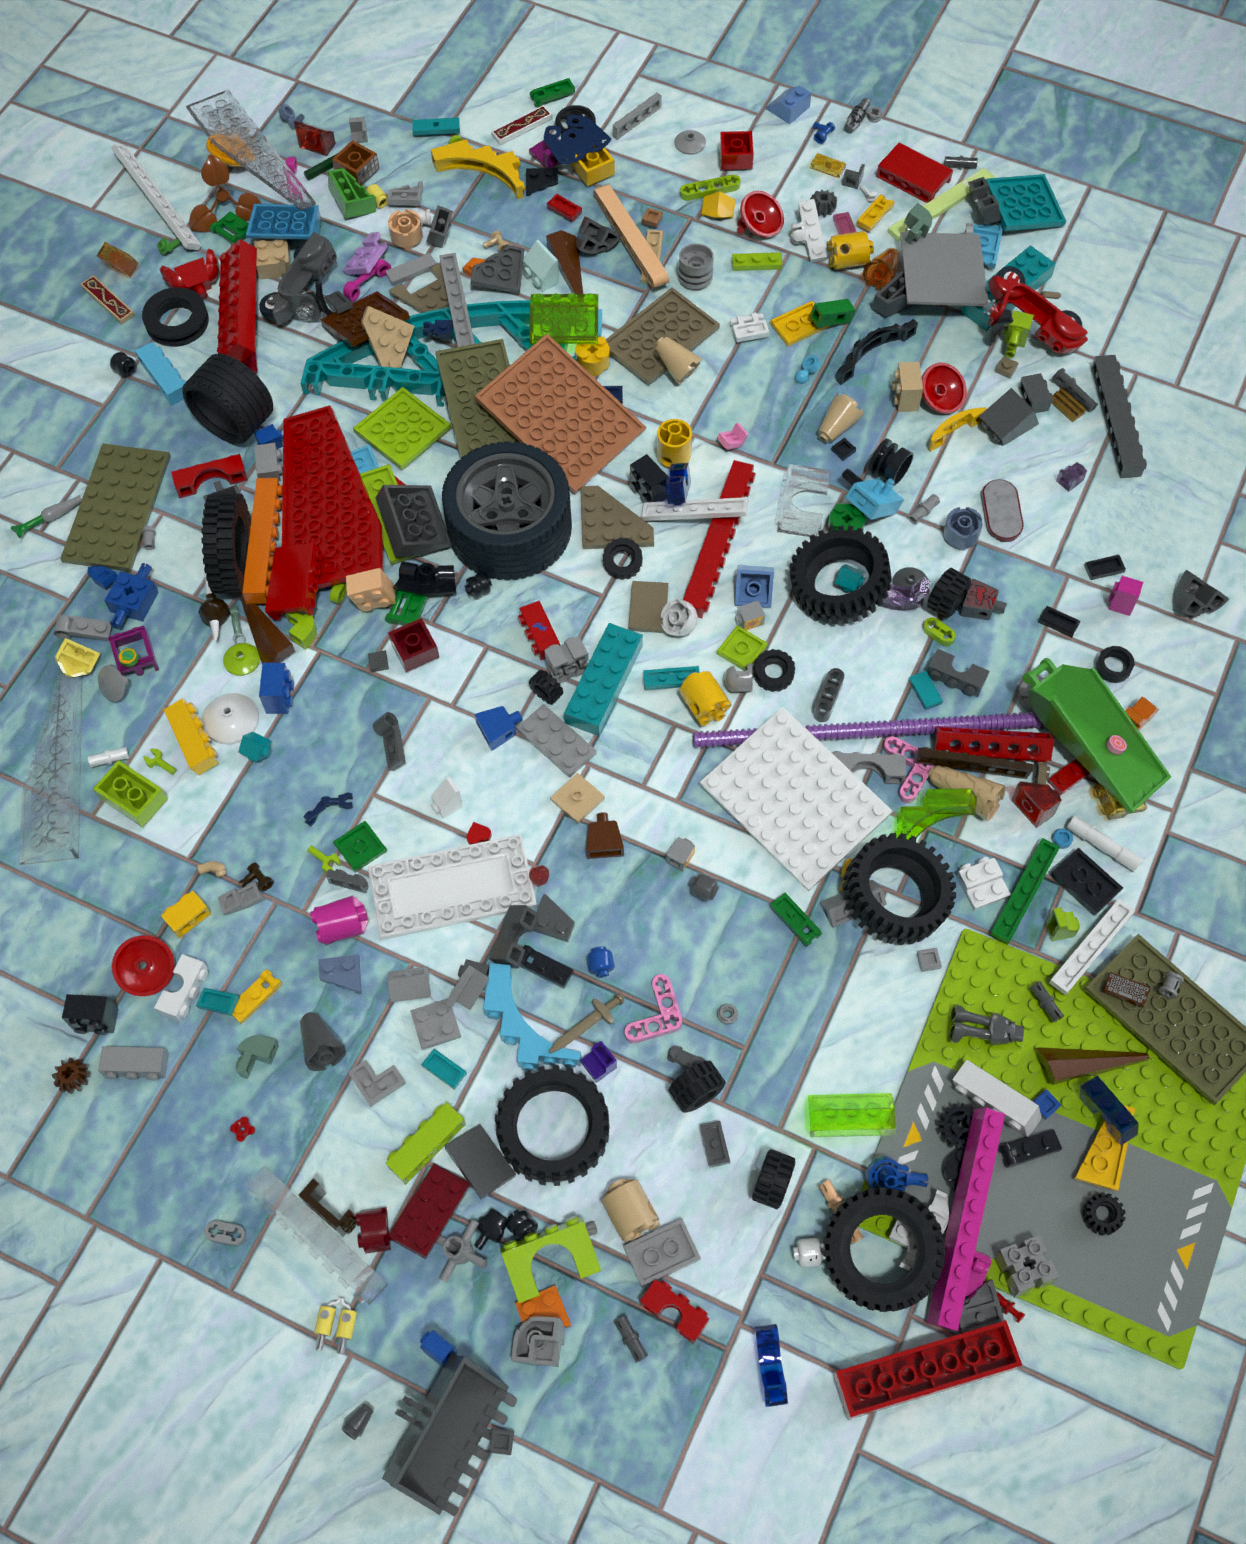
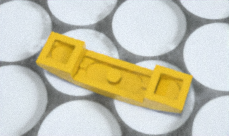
M987 408L968 409L945 420L933 433L928 450L931 452L942 446L948 434L965 424L973 428L981 423L979 416Z

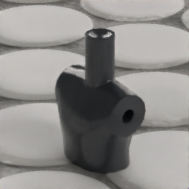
M491 1208L485 1216L477 1221L479 1224L476 1229L481 1233V1236L474 1246L482 1250L488 1240L498 1243L504 1236L508 1219Z

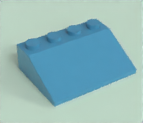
M254 204L246 238L309 239L313 232L319 233L321 216L319 205Z

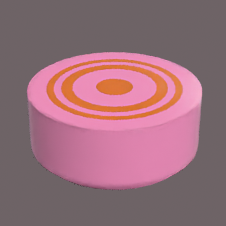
M1117 735L1111 736L1106 742L1108 750L1116 755L1122 754L1127 748L1125 740Z

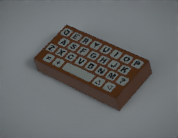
M1110 972L1103 992L1143 1008L1150 987Z

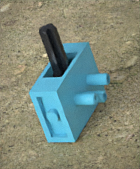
M846 469L842 473V477L852 485L845 498L870 519L896 514L904 501L892 489L893 479H888L886 483L879 478L863 481L850 469Z

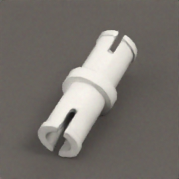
M127 747L112 751L105 750L104 753L88 756L91 768L107 763L111 765L113 764L112 762L129 759Z

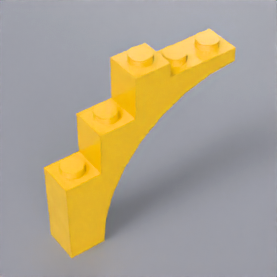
M467 139L430 149L432 162L437 172L455 169L483 172L505 183L513 191L517 199L524 198L523 191L525 186L523 181H520L519 166L521 164L519 157H516L513 151L496 155V152L492 151L490 145L473 149Z

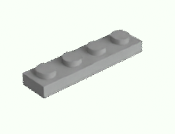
M655 93L619 121H616L613 124V138L616 140L620 139L658 111L662 106V95Z

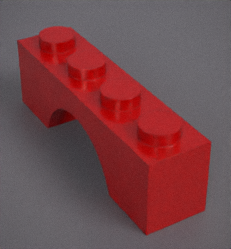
M240 454L171 472L179 499L197 494L199 486L211 478L224 479L230 485L248 481Z

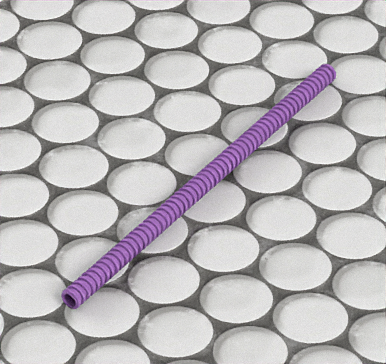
M1019 712L1012 715L1010 713L1006 715L1004 713L1001 715L995 714V716L993 714H989V716L986 714L983 716L977 715V717L975 715L971 717L967 715L965 717L960 716L959 718L957 716H954V718L949 716L948 719L946 717H942V719L939 717L934 719L932 717L930 720L928 718H924V720L919 718L912 721L910 719L906 721L901 719V721L895 720V722L884 720L883 722L877 721V723L875 721H871V723L868 721L865 723L860 722L859 724L857 722L853 724L848 722V724L842 723V725L839 723L833 725L831 723L829 726L827 724H824V726L821 724L816 726L814 724L812 727L806 725L805 728L819 741L823 739L828 741V739L834 740V738L845 740L846 738L852 739V737L858 739V737L861 739L864 737L870 738V736L872 738L876 736L881 738L888 735L890 737L893 735L898 737L900 734L902 736H905V734L908 736L913 734L915 736L917 733L919 735H923V733L928 735L929 733L935 734L936 726L990 730L1046 727L1037 717L1036 713L1030 712L1029 714L1025 712L1023 714ZM748 728L747 730L741 729V731L730 729V731L724 730V732L712 730L710 733L709 731H706V733H703V731L697 733L695 731L693 733L694 747L698 748V746H701V748H704V746H707V748H710V746L716 747V745L727 747L728 745L734 746V744L739 746L757 729L753 728L751 730Z

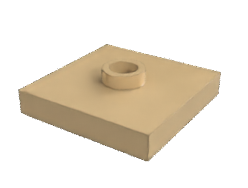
M577 772L550 799L579 824L605 800V796Z

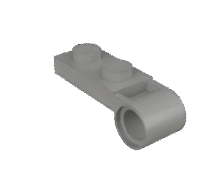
M59 615L54 635L61 639H69L72 635L109 641L108 637H110L112 626L108 621Z

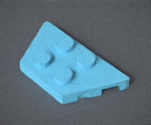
M1000 221L998 225L992 226L990 224L973 225V234H980L983 263L992 269H995L1003 231Z

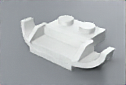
M937 1190L934 1201L928 1209L936 1216L943 1235L949 1221L948 1194ZM898 1219L889 1239L908 1248L907 1255L903 1262H901L900 1267L910 1271L916 1260V1242L910 1229Z

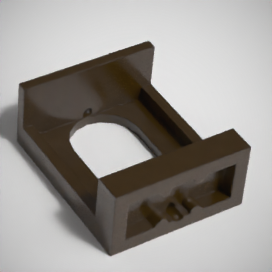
M313 1178L298 1196L342 1237L346 1233L350 1234L357 1225L355 1215L348 1209L339 1220L323 1207L319 1201L326 1195V1192Z

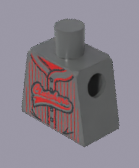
M972 578L960 616L990 620L993 611L1004 614L1007 603L997 600L998 589Z

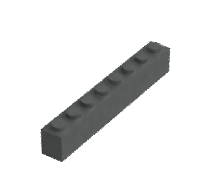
M1116 355L1095 356L1091 368L1120 478L1141 477L1144 469L1147 467V462L1143 458V447L1139 443V432L1135 429V418L1131 414V403L1127 399L1128 392L1123 385L1124 377L1120 373V363L1117 361Z

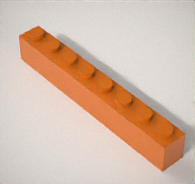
M278 478L256 479L242 591L246 604H266L273 553L275 548H277L275 538H278L277 524L280 523L278 510H281L280 496H282L283 486L279 484Z

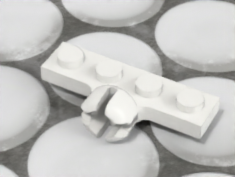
M815 200L799 201L798 208L801 222L791 225L792 241L794 244L805 243L807 245L810 263L827 260V254Z

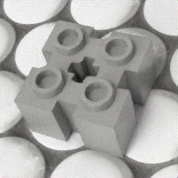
M579 636L566 639L561 646L554 644L545 649L546 669L553 678L557 679V683H564L572 676L578 677L583 675L589 659L588 652Z
M1040 1235L1024 1240L1019 1247L1013 1244L1000 1249L995 1255L1002 1273L1007 1271L1010 1276L1006 1282L1014 1298L1029 1293L1035 1286L1037 1289L1053 1284L1059 1278L1052 1260L1046 1262L1044 1255L1047 1253V1249Z

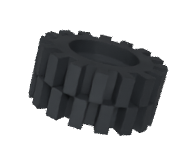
M542 669L538 670L528 682L533 692L548 704H554L564 693L563 688L560 687L561 684L557 683V679Z
M1105 1193L1094 1195L1084 1205L1085 1209L1082 1215H1085L1084 1223H1088L1087 1227L1089 1229L1093 1228V1233L1099 1232L1102 1236L1105 1234L1111 1235L1113 1232H1116L1123 1225L1126 1218L1124 1217L1126 1211L1125 1209L1122 1210L1123 1203H1118V1198H1112L1110 1193L1107 1195ZM1105 1206L1111 1211L1112 1219L1109 1222H1103L1098 1219L1096 1215L1098 1207Z

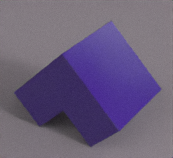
M602 1041L591 1047V1052L581 1059V1064L596 1083L617 1069V1060Z

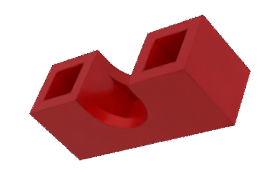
M655 1279L640 1300V1305L657 1318L667 1308L678 1310L681 1314V1321L676 1327V1332L692 1344H695L709 1323L708 1313L699 1306L696 1309L689 1304L690 1300L683 1294L679 1293L676 1295L671 1291L672 1287L665 1281L661 1280L659 1282Z

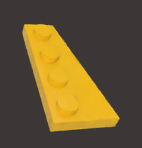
M1115 1102L1112 1104L1074 1178L1075 1180L1115 1192L1119 1190L1135 1108Z

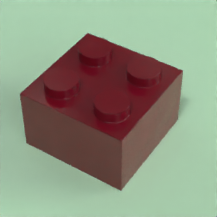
M422 618L388 632L390 643L405 672L439 658L437 645Z

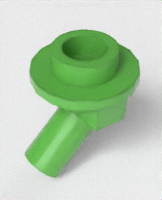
M162 238L158 242L157 248L160 254L164 255L179 246L181 242L179 239H175L169 244L166 238Z

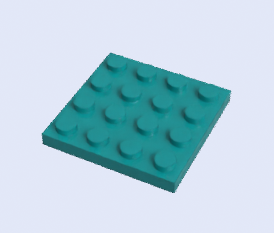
M1045 174L985 179L989 185L990 195H994L999 203L1000 222L1004 231L1060 227L1065 225L1066 219Z

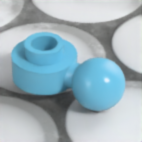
M810 355L804 359L802 363L804 369L799 370L795 374V380L800 384H804L809 378L808 374L818 370L820 361L815 355Z

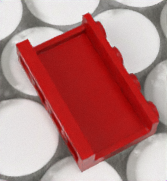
M899 142L878 165L876 177L928 203L935 198V194L946 182H951L953 170Z
M314 543L275 548L265 612L273 620H280L282 613L305 611L308 615H313L316 605V592L318 591L317 584L320 575V564L323 558L322 551Z

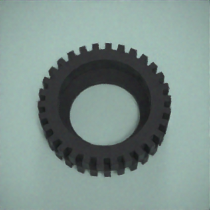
M241 493L209 494L204 504L203 528L201 529L203 534L201 543H203L202 554L204 555L203 564H205L206 581H208V587H210L212 593L242 594L251 525L249 511H247L248 506Z
M838 526V531H834L833 527L828 528V533L820 530L818 531V537L814 534L809 536L810 542L804 540L802 542L803 548L798 546L796 549L797 555L793 554L792 556L793 563H790L789 575L797 603H799L802 610L806 611L808 616L813 614L815 620L818 621L822 617L823 623H828L829 619H832L833 624H838V620H842L843 624H848V619L850 618L853 619V622H856L859 615L863 619L868 617L867 611L869 610L871 613H874L876 611L875 605L880 607L883 604L882 598L886 599L888 597L887 591L891 589L892 577L887 550L882 542L879 543V538L876 536L872 538V533L869 531L864 534L862 528H858L856 532L853 526H848L847 530H844L843 526ZM837 560L856 561L864 566L869 574V580L862 587L845 595H826L818 592L815 588V580L820 570L827 564Z
M890 833L888 837L886 834H883L878 839L875 837L869 843L867 842L848 865L847 872L843 878L845 882L842 885V890H846L843 895L844 900H850L846 905L848 911L854 909L851 917L854 920L857 918L861 920L858 924L861 928L865 925L869 928L866 933L872 935L874 932L878 933L876 939L880 941L887 937V943L893 944L897 939V945H903L906 941L910 945L914 944L916 940L921 942L928 938L951 914L952 911L950 910L955 905L953 900L956 898V892L952 891L956 888V882H950L954 875L953 872H946L950 866L947 862L941 863V860L944 858L941 853L935 856L933 852L936 849L933 846L927 849L925 847L926 841L921 840L920 843H916L917 837L911 836L907 840L906 834L903 833L898 838L896 833ZM885 867H894L910 874L920 886L923 896L922 907L919 913L912 918L893 914L885 909L874 897L869 885V879L875 871Z
M871 1188L848 1197L845 1203L840 1204L836 1208L837 1212L832 1214L830 1217L831 1222L825 1229L827 1234L823 1238V1244H825L823 1257L826 1256L827 1263H825L826 1269L830 1270L831 1275L829 1276L831 1280L836 1282L837 1289L843 1291L847 1299L855 1301V1304L860 1307H867L868 1310L894 1312L911 1307L929 1295L931 1290L937 1285V1281L941 1278V1272L945 1266L946 1248L944 1245L945 1237L942 1235L940 1223L937 1222L936 1216L924 1203L904 1191L891 1188ZM876 1215H888L902 1221L910 1229L916 1242L917 1254L912 1269L904 1278L894 1283L881 1284L867 1279L858 1271L851 1257V1239L856 1228L864 1220Z

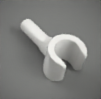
M860 185V189L866 194L867 202L875 201L877 192L869 191L863 185Z

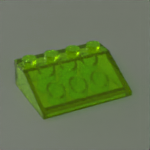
M531 294L530 344L537 343L546 334L552 337L558 344H598V294Z

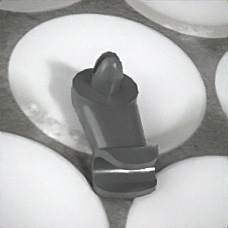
M673 1046L667 1054L668 1061L677 1062L686 1070L705 1061L700 1056L682 1050L681 1046Z

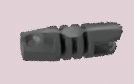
M868 98L863 99L861 103L856 105L848 116L844 126L848 132L852 133L866 116L867 109L870 106Z

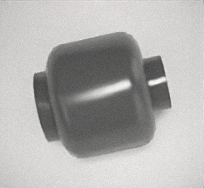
M700 873L698 877L694 875L689 883V886L692 887L691 895L703 902H707L709 899L713 900L720 887L717 885L718 881L706 873Z

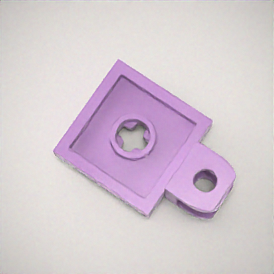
M379 232L368 234L362 242L364 247H359L355 250V254L347 261V265L343 269L346 275L370 273L388 247L386 242H377L381 236Z

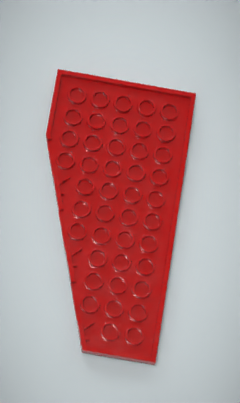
M329 405L284 418L282 547L314 543L322 551L323 558L320 564L318 589L346 582V576L377 568L383 570L382 525L333 408Z

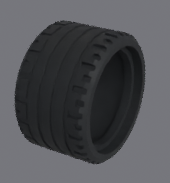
M211 355L182 387L184 401L196 419L210 432L230 443H245L273 412L272 396L265 384L250 368L229 355Z

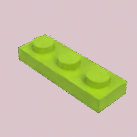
M781 252L732 254L733 271L781 270L782 255Z

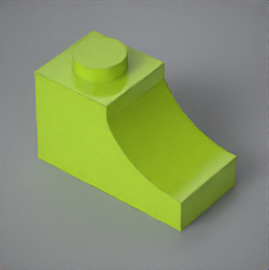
M1062 907L1054 908L1045 923L1051 942L1075 937L1080 928L1079 921L1074 917L1073 911L1063 912Z

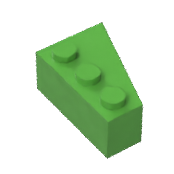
M344 168L328 171V187L345 219L376 212V197L373 194L370 195L363 185L360 186L349 172Z

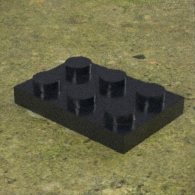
M1077 848L1051 873V876L1095 916L1123 890V887L1080 848Z

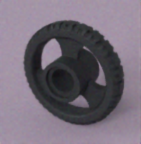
M571 105L558 112L555 124L562 129L561 134H563L564 131L571 128L583 129V127L568 126V129L562 126L561 120H567L570 115L583 116L584 114V117L591 119L595 124L596 118L589 108L582 105ZM578 119L572 120V123L575 124L579 122ZM574 133L569 134V137L575 138L576 135Z

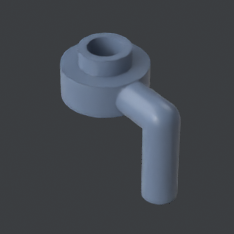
M283 104L278 110L281 119L288 121L291 129H296L305 119L303 114H299L294 120L295 112L287 104Z

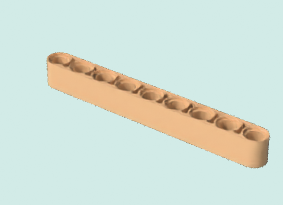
M607 184L594 189L593 194L596 202L616 233L621 235V241L651 287L654 289L669 283V277L665 268L611 186Z

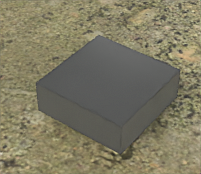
M386 650L368 653L371 672L389 669Z
M491 1428L488 1453L510 1456L512 1454L514 1431Z

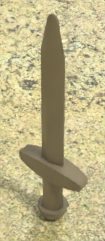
M615 994L614 998L605 1005L594 998L592 1004L596 1011L561 1036L550 1048L549 1053L566 1047L601 1019L609 1025L613 1024L614 1020L610 1011L617 1005L624 1003L623 995Z

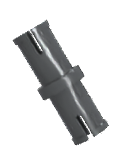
M962 155L959 157L945 156L944 165L947 167H958V169L977 168L978 158H968Z
M1041 981L1037 982V985L1034 984L1030 987V990H1032L1040 1002L1039 1006L1045 1009L1053 1023L1065 1016L1054 1002L1055 998L1049 995Z
M625 1315L617 1319L618 1321H615L614 1324L623 1338L624 1346L627 1345L635 1362L638 1363L645 1359L648 1354L638 1339L640 1337L639 1334L635 1333L627 1316Z

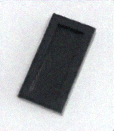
M1119 554L1088 561L1084 564L1090 580L1124 573L1126 570Z
M1046 606L1038 623L1071 638L1081 622L1049 606Z

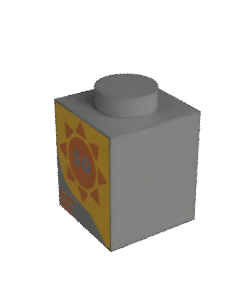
M755 601L738 607L735 619L739 626L741 625L743 629L749 630L764 625L765 614L759 601Z
M678 837L666 855V863L683 872L695 854V845L686 838Z

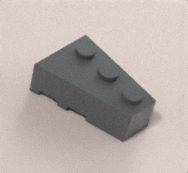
M904 269L875 294L873 309L884 317L914 305L907 304Z

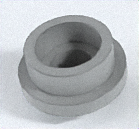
M731 1004L722 1005L718 1009V1019L724 1024L734 1023L738 1017L736 1007ZM725 1012L731 1013V1017H729V1018L725 1017V1016H724V1013H725Z

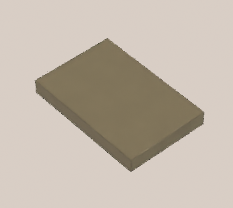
M632 581L629 630L665 633L661 626L663 624L661 612L668 601L669 583Z

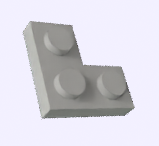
M366 1060L348 1071L370 1107L406 1084L394 1065L378 1076H375Z

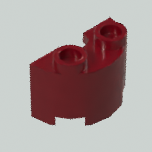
M387 1207L362 1210L360 1213H356L357 1227L360 1226L361 1234L357 1235L358 1247L363 1248L365 1254L391 1250L390 1239L388 1238Z

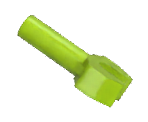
M150 749L151 753L155 756L154 759L143 756L149 768L158 765L171 775H174L177 771L176 768L162 760L163 753L159 749Z
M312 845L308 848L307 852L323 862L322 870L325 873L329 869L334 870L329 866L330 863H336V865L341 866L339 857L335 853L326 856Z

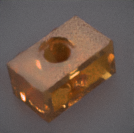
M104 242L96 255L105 264L129 277L132 276L139 264L128 253L107 242Z

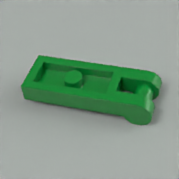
M570 78L533 89L529 95L534 100L536 107H541L546 102L575 93V87Z
M786 892L770 904V908L795 933L804 946H809L814 938L822 935L821 930ZM806 927L810 930L808 934L803 931Z

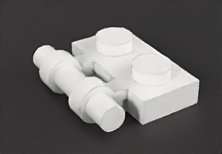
M755 312L748 316L742 317V315H739L736 318L730 319L736 343L769 337L770 332L763 313L757 314Z

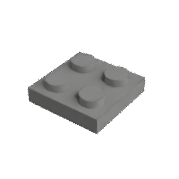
M447 999L410 1010L422 1050L461 1038L453 1008L451 1009L445 1005Z

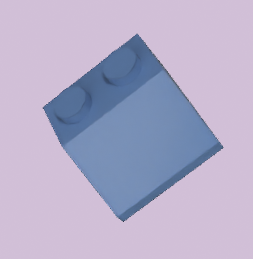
M800 85L790 88L766 107V110L791 124L810 108L811 92Z
M738 565L735 605L743 606L759 601L761 607L771 608L774 567Z

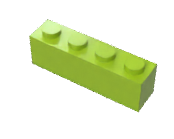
M447 1102L444 1105H439L434 1110L433 1116L428 1121L424 1120L418 1126V1131L413 1136L409 1135L403 1141V1146L398 1151L394 1150L387 1157V1167L406 1185L466 1125L465 1119Z

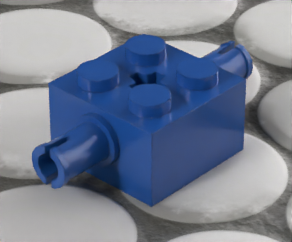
M142 563L136 575L121 571L118 574L104 600L109 611L115 613L110 621V625L114 628L120 629L126 617L144 621L159 593L154 581L147 579L152 571L150 565Z

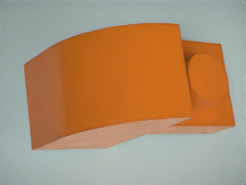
M1142 696L1132 708L1128 707L1125 712L1137 729L1140 730L1160 709Z

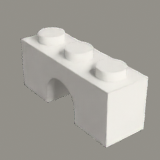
M184 954L181 955L173 971L178 979L184 981L182 988L174 993L163 990L154 1007L159 1015L179 1023L188 1015L189 1006L192 1000L197 997L201 982L205 981L208 975V968L204 962Z

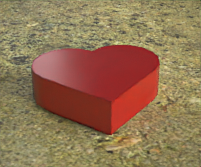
M473 822L466 838L468 844L471 845L490 841L492 834L488 827Z

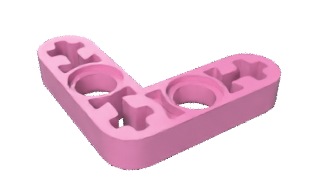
M894 736L888 737L883 746L884 752L887 755L899 754L898 752L901 747L903 749L900 755H904L907 751L915 755L918 748ZM895 744V747L889 748L890 745ZM906 758V765L913 769L901 786L899 798L904 803H911L916 799L929 778L928 774L933 766L927 765L925 767L923 764L914 763V758ZM919 775L922 777V781L914 782L912 776ZM910 786L913 787L911 794L906 796L905 792H908Z
M659 974L652 981V989L661 1015L628 1024L625 1028V1038L628 1042L639 1043L676 1032L681 1028L682 1016L670 979L666 975ZM658 981H662V983H666V984H664V990H665V993H664V994H662L661 987H660V986H656V985H658ZM669 998L672 1000L673 1005L665 1008L661 1004L662 1000ZM670 1018L678 1020L676 1022V1026H673L672 1023H669ZM661 1020H664L666 1029H663ZM650 1023H657L659 1030L650 1032L648 1025ZM643 1025H644V1030H645L646 1035H643V1031H641V1030H642V1027H641V1026H643ZM631 1029H634L636 1032L641 1031L637 1033V1037H633L630 1034Z

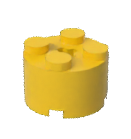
M602 336L581 337L575 349L577 362L592 376H598L602 374V371L609 368V345Z

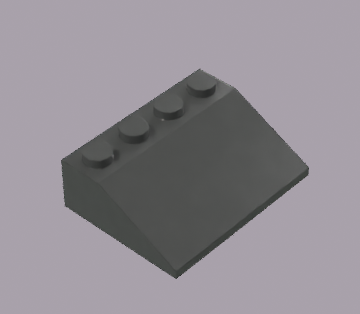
M383 485L375 498L395 557H413L451 546L450 538L431 485Z

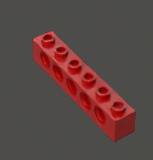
M936 726L934 750H949L954 753H968L975 756L985 755L987 757H995L996 759L1010 758L1024 762L1026 760H1034L1035 762L1052 761L1054 738L1051 733ZM953 740H959L958 745H950ZM973 741L979 742L976 747H970L969 745ZM991 743H998L995 748H989ZM1010 744H1017L1015 749H1008ZM1030 745H1036L1034 750H1027Z

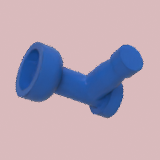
M814 122L813 128L820 130L814 134L815 141L818 144H823L827 139V135L835 130V125L832 122H828L826 125Z

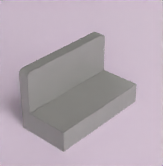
M469 965L445 1005L452 1009L457 1002L471 1010L489 981V977Z
M428 967L388 972L387 982L391 1002L431 997Z

